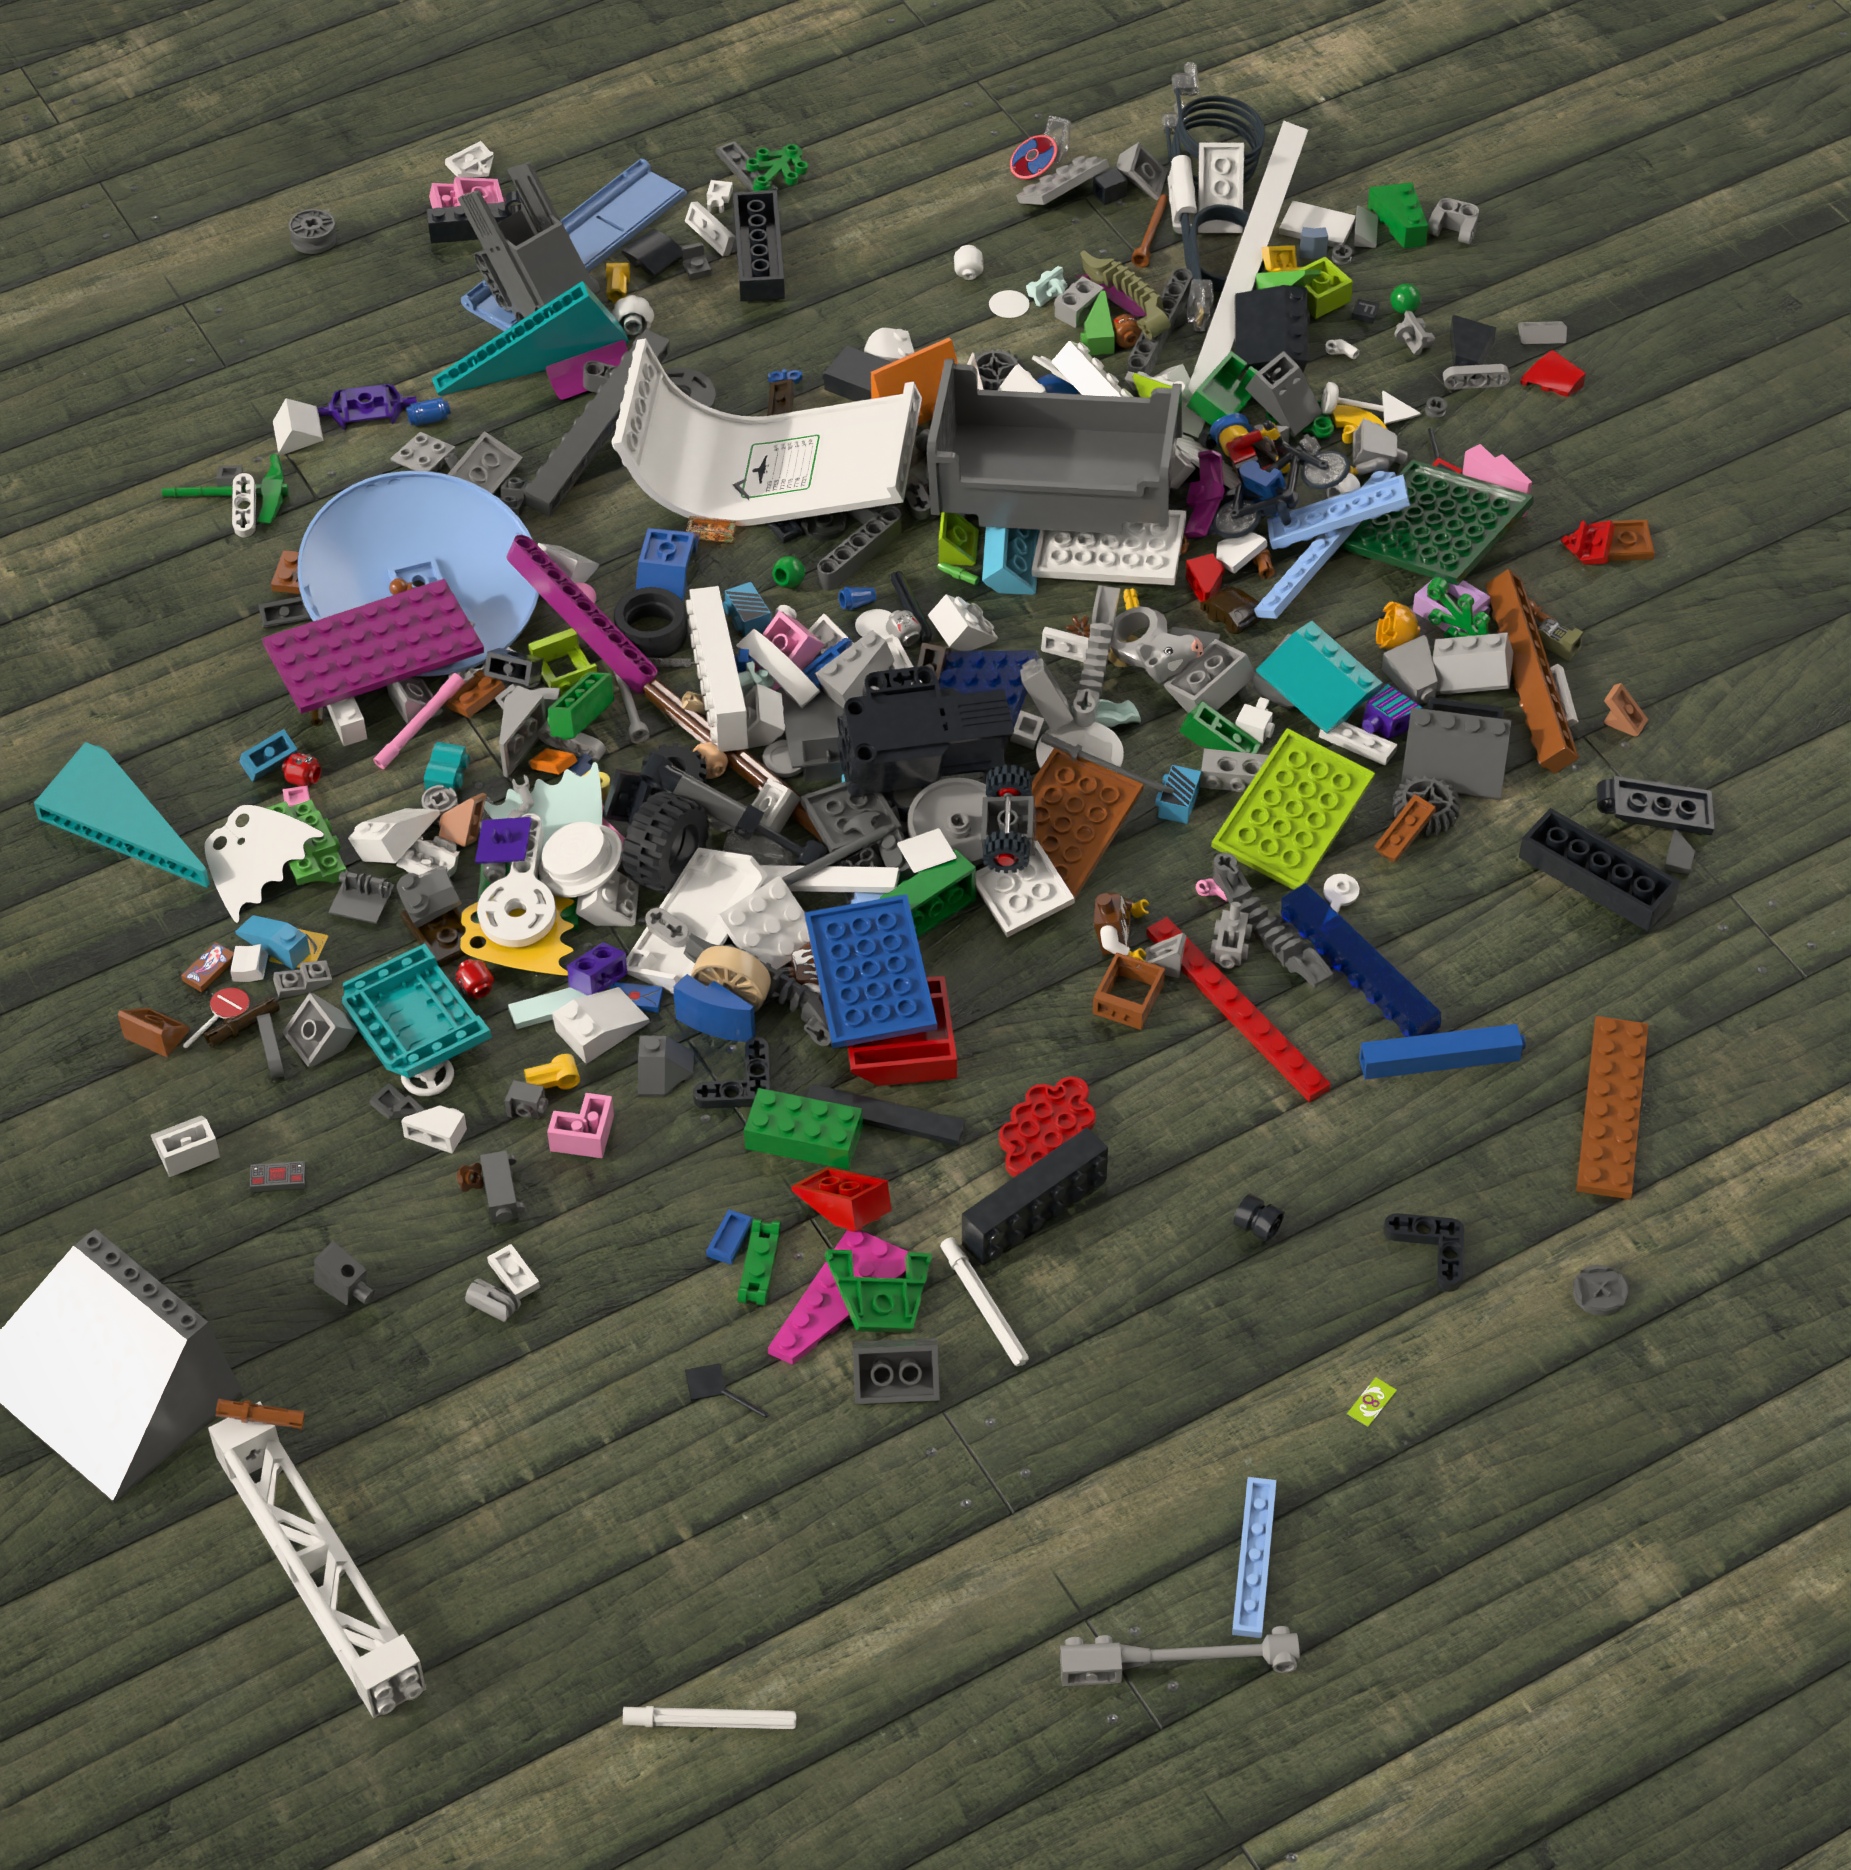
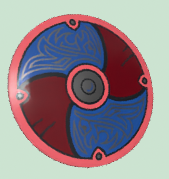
M1046 135L1034 136L1024 141L1012 155L1010 161L1012 173L1020 179H1031L1045 172L1052 165L1057 154L1055 141Z

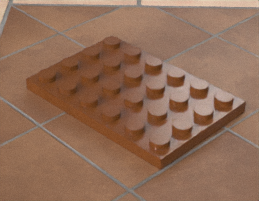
M1054 748L1032 781V796H1034L1037 813L1036 841L1039 842L1075 900L1144 790V785L1084 758L1078 757L1076 761L1072 760L1071 755Z

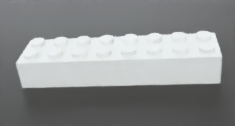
M719 587L690 589V599L686 600L687 614H691L689 619H687L688 632L692 633L690 634L691 647L696 648L693 649L695 664H698V679H702L700 680L701 694L706 695L703 696L705 711L709 710L707 712L708 726H713V728H710L712 743L716 742L718 750L722 752L748 749L746 707Z

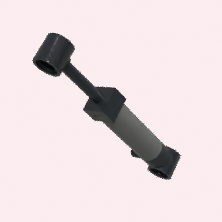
M653 753L639 775L643 782L653 788L660 789L662 792L668 791L699 803L708 815L734 828V833L750 841L754 832H757L799 856L796 860L797 866H806L830 853L825 846L816 841L809 840L803 847L761 824L760 822L765 812L750 804L746 807L676 768L670 760L662 755Z

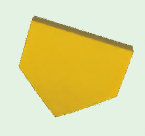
M1295 245L1261 247L1264 265L1268 272L1296 271L1302 268L1297 267Z

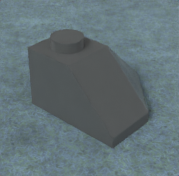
M640 1036L638 1096L666 1097L673 1092V1088L680 1082H686L692 1078L694 1052L668 1036Z

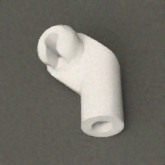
M1342 339L1329 340L1325 344V350L1330 355L1345 354L1352 359H1356L1360 353L1359 349Z

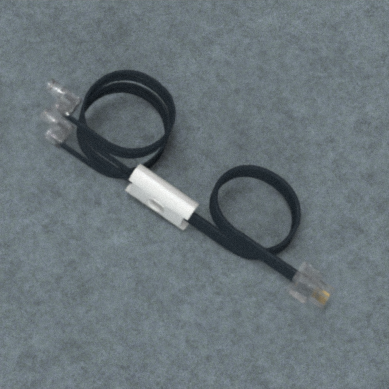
M1188 62L1184 65L1185 73H1176L1171 77L1172 88L1177 98V103L1174 104L1175 113H1164L1161 119L1162 128L1167 138L1171 168L1168 176L1173 230L1176 233L1182 234L1186 267L1192 272L1193 277L1188 300H1186L1187 320L1193 322L1194 331H1205L1214 300L1213 291L1222 292L1227 277L1213 275L1200 267L1196 229L1201 224L1212 220L1229 221L1245 229L1250 214L1230 205H1212L1197 213L1195 190H1198V184L1193 181L1199 183V176L1192 174L1191 159L1186 155H1181L1180 141L1184 148L1199 160V153L1196 151H1199V144L1188 134L1189 129L1200 126H1216L1239 134L1248 142L1252 149V152L1244 154V160H1246L1244 161V167L1253 163L1247 171L1243 172V184H1245L1256 171L1265 140V127L1261 117L1251 106L1231 97L1205 96L1197 98L1188 104L1182 102L1180 95L1195 96L1200 92L1197 65L1194 62ZM1205 102H1224V103H1229V104L1236 105V106H1238V107H1240V108L1246 110V111L1249 112L1252 116H1250V115H1249L1248 113H1246L1245 111H1243V110H1241V109H1239V108H1237V107L1231 106V105L1221 104V103H1206V104H1200V103H1205ZM1206 109L1233 112L1251 123L1257 132L1258 138L1246 123L1230 115L1221 113H1201L1190 117L1188 115ZM1200 119H1220V120H1225V121L1234 123V124L1238 125L1239 127H1237V126H1235V125H1232V124H1230V123H1226V122H1222V121H1217V120H1201V121H1196V120H1200ZM1170 134L1174 135L1172 144ZM1263 259L1258 270V273H1262L1265 265Z

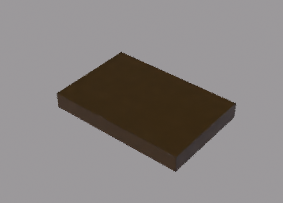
M457 907L418 928L414 925L406 910L400 913L402 921L420 945L425 943L435 956L439 967L467 955L461 950V937L465 934L466 928L461 923L462 913ZM473 937L470 940V946L475 949L482 948L483 943L480 937Z

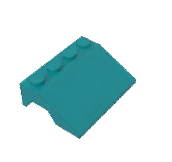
M1313 621L1296 630L1256 669L1259 675L1326 734L1345 722L1358 706L1365 701H1369L1380 690L1383 683Z

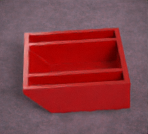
M945 976L926 978L937 1022V1030L849 1045L848 1054L851 1073L877 1086L957 1078V1055Z

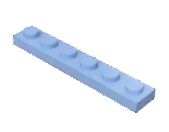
M1248 1477L1232 1635L1262 1638L1276 1480Z

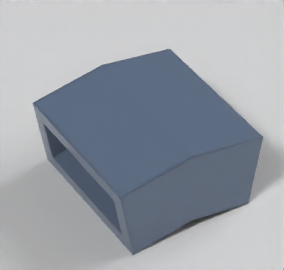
M1303 227L1299 257L1309 259L1327 257L1328 233L1326 227Z

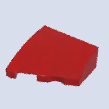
M1551 350L1522 376L1520 383L1525 386L1528 382L1541 385V390L1553 391L1558 395L1569 397L1584 387L1586 373L1554 350Z

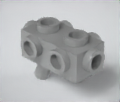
M1232 902L1230 911L1223 910L1221 920L1216 919L1214 935H1218V939L1212 940L1210 954L1215 955V963H1219L1224 968H1232L1234 965L1240 966L1241 959L1247 960L1249 944H1244L1245 939L1250 940L1252 924H1248L1249 913L1240 912L1241 904L1239 902Z

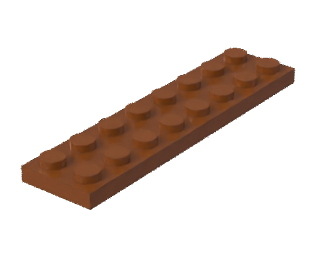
M1600 1016L1595 1017L1576 1187L1577 1192L1631 1200L1648 1023Z

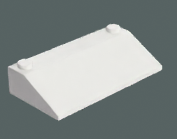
M698 848L659 908L666 910L687 926L689 935L692 933L709 943L723 945L729 935L716 916L759 889L767 874L752 856ZM655 918L653 919L654 924L656 922H659L662 925H664L662 922V918H660L659 920ZM646 927L626 958L628 975L652 986L663 987V991L673 995V986L686 974L691 976L695 963L684 955L686 945L679 948L670 946L651 933L648 927ZM672 931L673 938L675 936H682L681 931L679 933Z

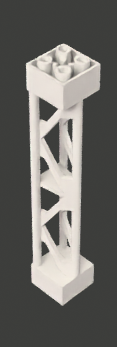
M227 1418L209 1427V1434L218 1462L250 1511L356 1687L358 1694L372 1717L375 1718L379 1715L388 1714L395 1706L406 1700L417 1698L426 1690L420 1660L404 1634L400 1636L397 1634L280 1444L275 1425L251 1421L241 1423V1420ZM262 1468L260 1482L254 1484L249 1474ZM282 1470L316 1524H312L274 1506L277 1476ZM282 1522L287 1523V1524H289V1525H291V1526H293V1527H295V1528H298V1529H300V1530H302V1531H304V1532H306V1533H308V1534H305V1533H302V1532H300V1531H297V1530H294V1529H292V1528H289V1527H287V1526L281 1525L280 1523H282ZM289 1540L307 1546V1548L296 1552ZM326 1564L323 1586L317 1588L310 1574ZM345 1572L380 1629L337 1611L340 1577ZM347 1627H348V1628H351V1629H353V1630H355V1631H357V1632H359V1633H361V1634H364V1635H366V1636H368V1637H365V1636H362V1635H360V1634L354 1633V1632H352V1631L346 1630L345 1628H347ZM353 1645L369 1650L370 1652L359 1657Z

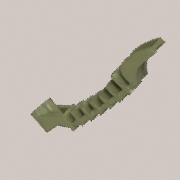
M1085 250L1080 253L1084 271L1093 282L1105 284L1108 289L1115 286L1119 292L1123 290L1125 295L1130 296L1147 314V316L1137 321V325L1148 339L1151 340L1171 328L1170 321L1164 313L1161 296L1159 294L1156 295L1153 288L1150 289L1149 284L1144 283L1141 277L1138 278L1135 272L1131 273L1127 266H1122L1120 261L1116 262L1112 258L1098 259L1091 256Z

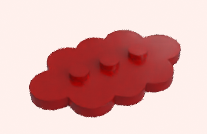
M1073 1076L1061 1079L1054 1087L1048 1084L1034 1085L1027 1091L1025 1102L1019 1103L1012 1108L1011 1122L1004 1124L999 1131V1145L1007 1152L1005 1167L1011 1176H1017L1086 1127L1089 1130L1094 1127L1096 1111L1087 1102L1089 1099V1087L1084 1080Z

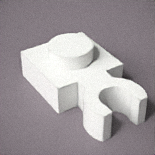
M711 180L707 192V209L709 212H711L713 207H719V213L724 211V203H729L732 194V182Z

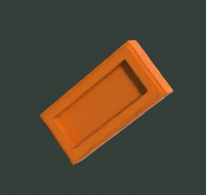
M546 748L532 758L529 763L532 769L560 775L575 764L577 759L573 753Z

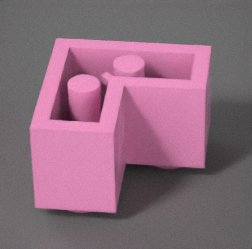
M586 1093L580 1114L553 1111L547 1132L550 1151L603 1158L614 1118L612 1096Z

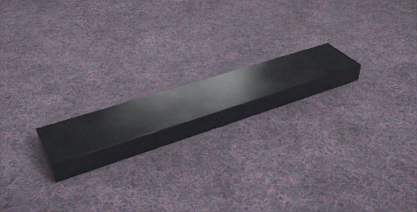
M814 1084L811 1085L807 1098L862 1108V1120L865 1125L954 1146L959 1145L965 1128L964 1119Z

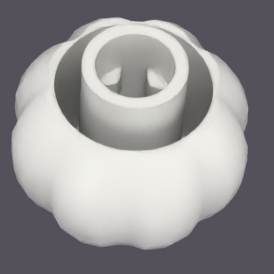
M628 295L625 298L619 299L612 310V315L624 328L626 335L642 334L645 329H650L651 323L654 320V312L649 306V302L635 295Z

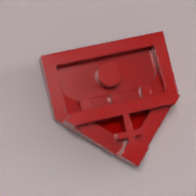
M1583 520L1580 522L1578 530L1569 537L1565 535L1560 541L1584 565L1604 564L1608 561L1615 525L1612 521H1604L1587 526Z

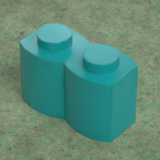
M443 742L435 743L424 775L425 790L433 786L444 785V788H452L456 793L457 788L462 787L463 771L468 769L470 763V755L466 752V746Z

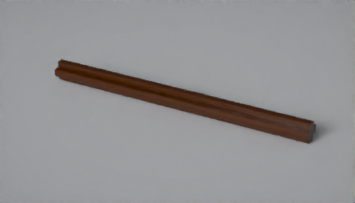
M654 678L651 683H647L644 686V696L699 742H712L710 728H713V726H708V721L699 712L683 709L682 698L657 678ZM746 750L724 751L728 758L727 765L759 791L762 790L767 780L770 779L789 788L801 798L800 794ZM800 799L790 816L824 843L804 810Z

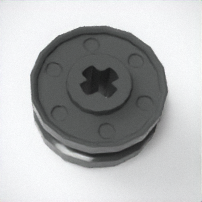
M308 209L296 213L289 222L292 246L297 251L306 254H317L331 249L337 240L334 217L320 209Z

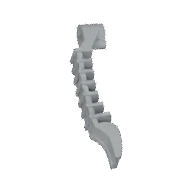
M1098 585L1092 624L1090 625L1088 649H1086V660H1084V670L1081 674L1079 690L1073 702V721L1080 727L1091 726L1096 718L1104 684V675L1106 674V664H1108V653H1110V642H1112V631H1114L1120 588Z

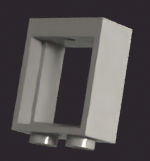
M1040 658L1037 661L1032 659L1022 666L1023 669L1020 670L1022 683L1051 731L1054 732L1073 721L1072 707L1043 659Z

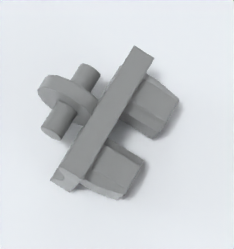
M1406 311L1404 321L1397 324L1394 335L1398 341H1405L1414 355H1420L1423 348H1431L1435 337L1432 333L1424 331L1425 322L1422 318H1416L1412 311Z

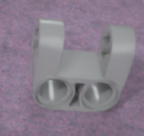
M1451 198L1441 199L1430 216L1427 234L1439 236L1442 228L1460 232L1458 241L1470 244L1477 228L1478 207L1474 204Z

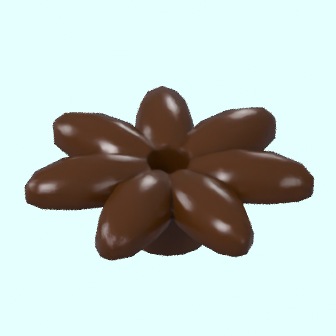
M1087 615L1084 616L1080 622L1076 616H1073L1074 625H1067L1065 628L1073 632L1072 634L1090 637L1091 624L1087 625L1089 617Z

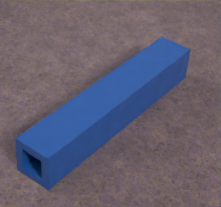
M1517 1024L1362 1042L1359 1061L1364 1079H1374L1520 1061L1522 1050L1526 1048L1524 1035L1519 1033Z

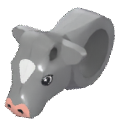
M1139 606L1130 608L1115 618L1110 648L1121 662L1145 668L1159 685L1163 686L1167 682L1168 677L1180 674L1190 661L1204 654L1202 643L1196 635L1176 636L1168 634L1167 620L1157 610ZM1149 627L1141 638L1134 642L1125 643L1133 632Z

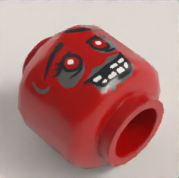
M295 752L284 760L282 771L288 783L297 786L308 785L310 787L318 782L321 775V766L315 757Z
M468 959L459 965L460 969L457 971L455 978L465 996L480 999L491 992L494 978L485 962Z

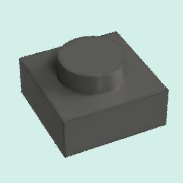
M242 465L219 466L216 476L217 486H233L234 478L243 473Z

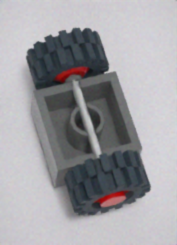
M1003 765L1002 769L997 766L995 771L991 769L986 776L987 797H983L981 828L984 865L988 866L990 870L995 868V872L999 873L1001 870H1004V873H1008L1011 870L1012 873H1016L1017 869L1022 871L1024 867L1028 866L1029 856H1035L1037 813L1034 796H1032V775H1030L1029 771H1024L1022 767L1016 769L1015 765H1012L1011 768Z

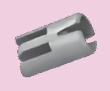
M482 1279L474 1280L478 1284L471 1283L466 1292L465 1301L467 1304L503 1322L514 1314L521 1305V1301L517 1297Z

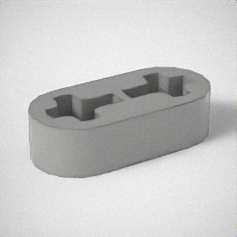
M653 908L647 912L645 920L651 933L673 947L679 948L687 944L690 935L687 926L682 921L662 908ZM655 918L659 920L660 918H662V922L664 925H662L659 922H656L654 924L653 919ZM672 931H674L675 933H679L681 931L682 936H675L673 938Z

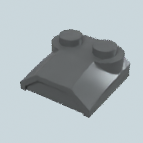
M445 865L420 875L408 873L402 876L397 883V890L404 907L417 928L462 904Z

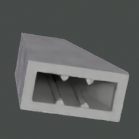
M1425 635L1384 653L1382 670L1405 696L1418 705L1429 702V697L1435 698L1438 681L1428 640Z

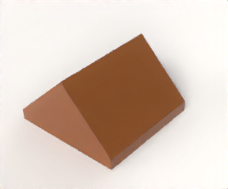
M148 1007L119 1010L118 1013L125 1039L165 1057L171 1054L190 1029V1026Z

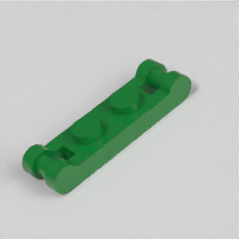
M753 1219L742 1280L738 1290V1303L752 1301L757 1302V1305L766 1306L781 1232L780 1221L765 1223L762 1222V1219ZM761 1233L770 1234V1238L760 1237Z

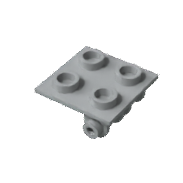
M419 432L390 460L414 471L436 473L446 463L444 458L456 448Z

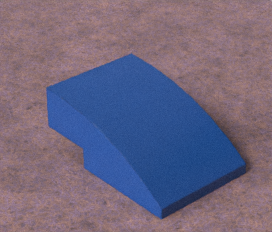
M686 974L673 986L676 1019L705 1034L726 1040L747 1042L749 1039L756 1037L754 1007L716 981H713L706 987Z

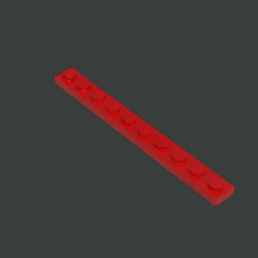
M1168 917L1146 929V935L1155 944L1183 933ZM1186 937L1181 971L1308 1102L1329 1091L1331 1083Z

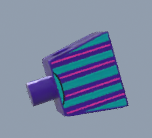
M1387 683L1368 701L1362 725L1367 733L1371 734L1378 731L1386 738H1392L1408 731L1411 708L1423 709V707Z

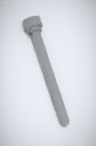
M615 673L631 723L628 729L630 739L636 744L643 743L650 736L648 727L639 719L629 686Z

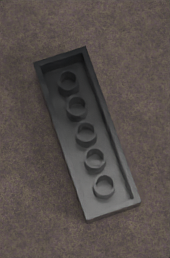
M777 190L733 192L740 302L785 299Z
M1552 808L1522 837L1519 853L1520 859L1648 932L1676 901L1680 885L1678 879Z
M1087 1127L963 1212L962 1246L982 1265L991 1260L998 1259L1003 1251L1011 1246L1018 1245L1026 1235L1032 1231L1039 1230L1050 1218L1059 1216L1070 1204L1079 1202L1090 1190L1104 1184L1107 1179L1108 1147Z

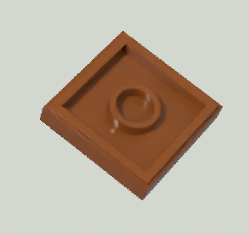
M1647 520L1612 521L1615 529L1608 561L1654 559L1655 551Z

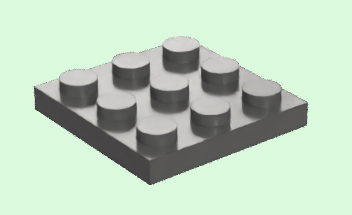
M843 782L801 796V804L830 853L863 836L858 830L846 833L843 831L844 825L851 818L863 812L876 811L881 814L871 822L875 829L890 824H896L894 830L899 829L901 831L902 829L901 824L882 793L854 797L848 793L846 783Z

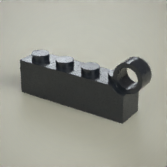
M512 191L506 194L504 202L488 203L487 205L496 222L499 223L521 210V204L517 206L510 204L514 202L521 203L522 198L518 191ZM461 205L427 209L431 244L479 240Z

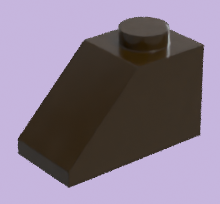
M924 642L921 646L918 666H929L934 669L937 674L939 687H941L947 672L952 647ZM921 680V682L924 684L928 683L925 680Z

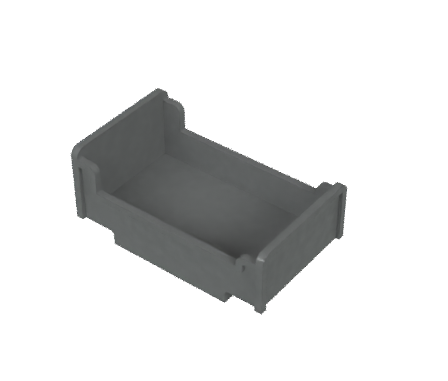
M945 359L927 442L931 515H940V512L976 514L979 517V526L1113 534H1122L1124 522L1160 524V527H1169V492L1177 438H1182V384L1173 383L1172 388H1155L1151 392V398L978 389V372L974 366L955 364L954 359Z

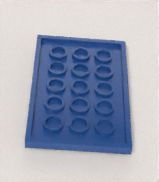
M907 894L804 913L832 1048L937 1030V1022Z

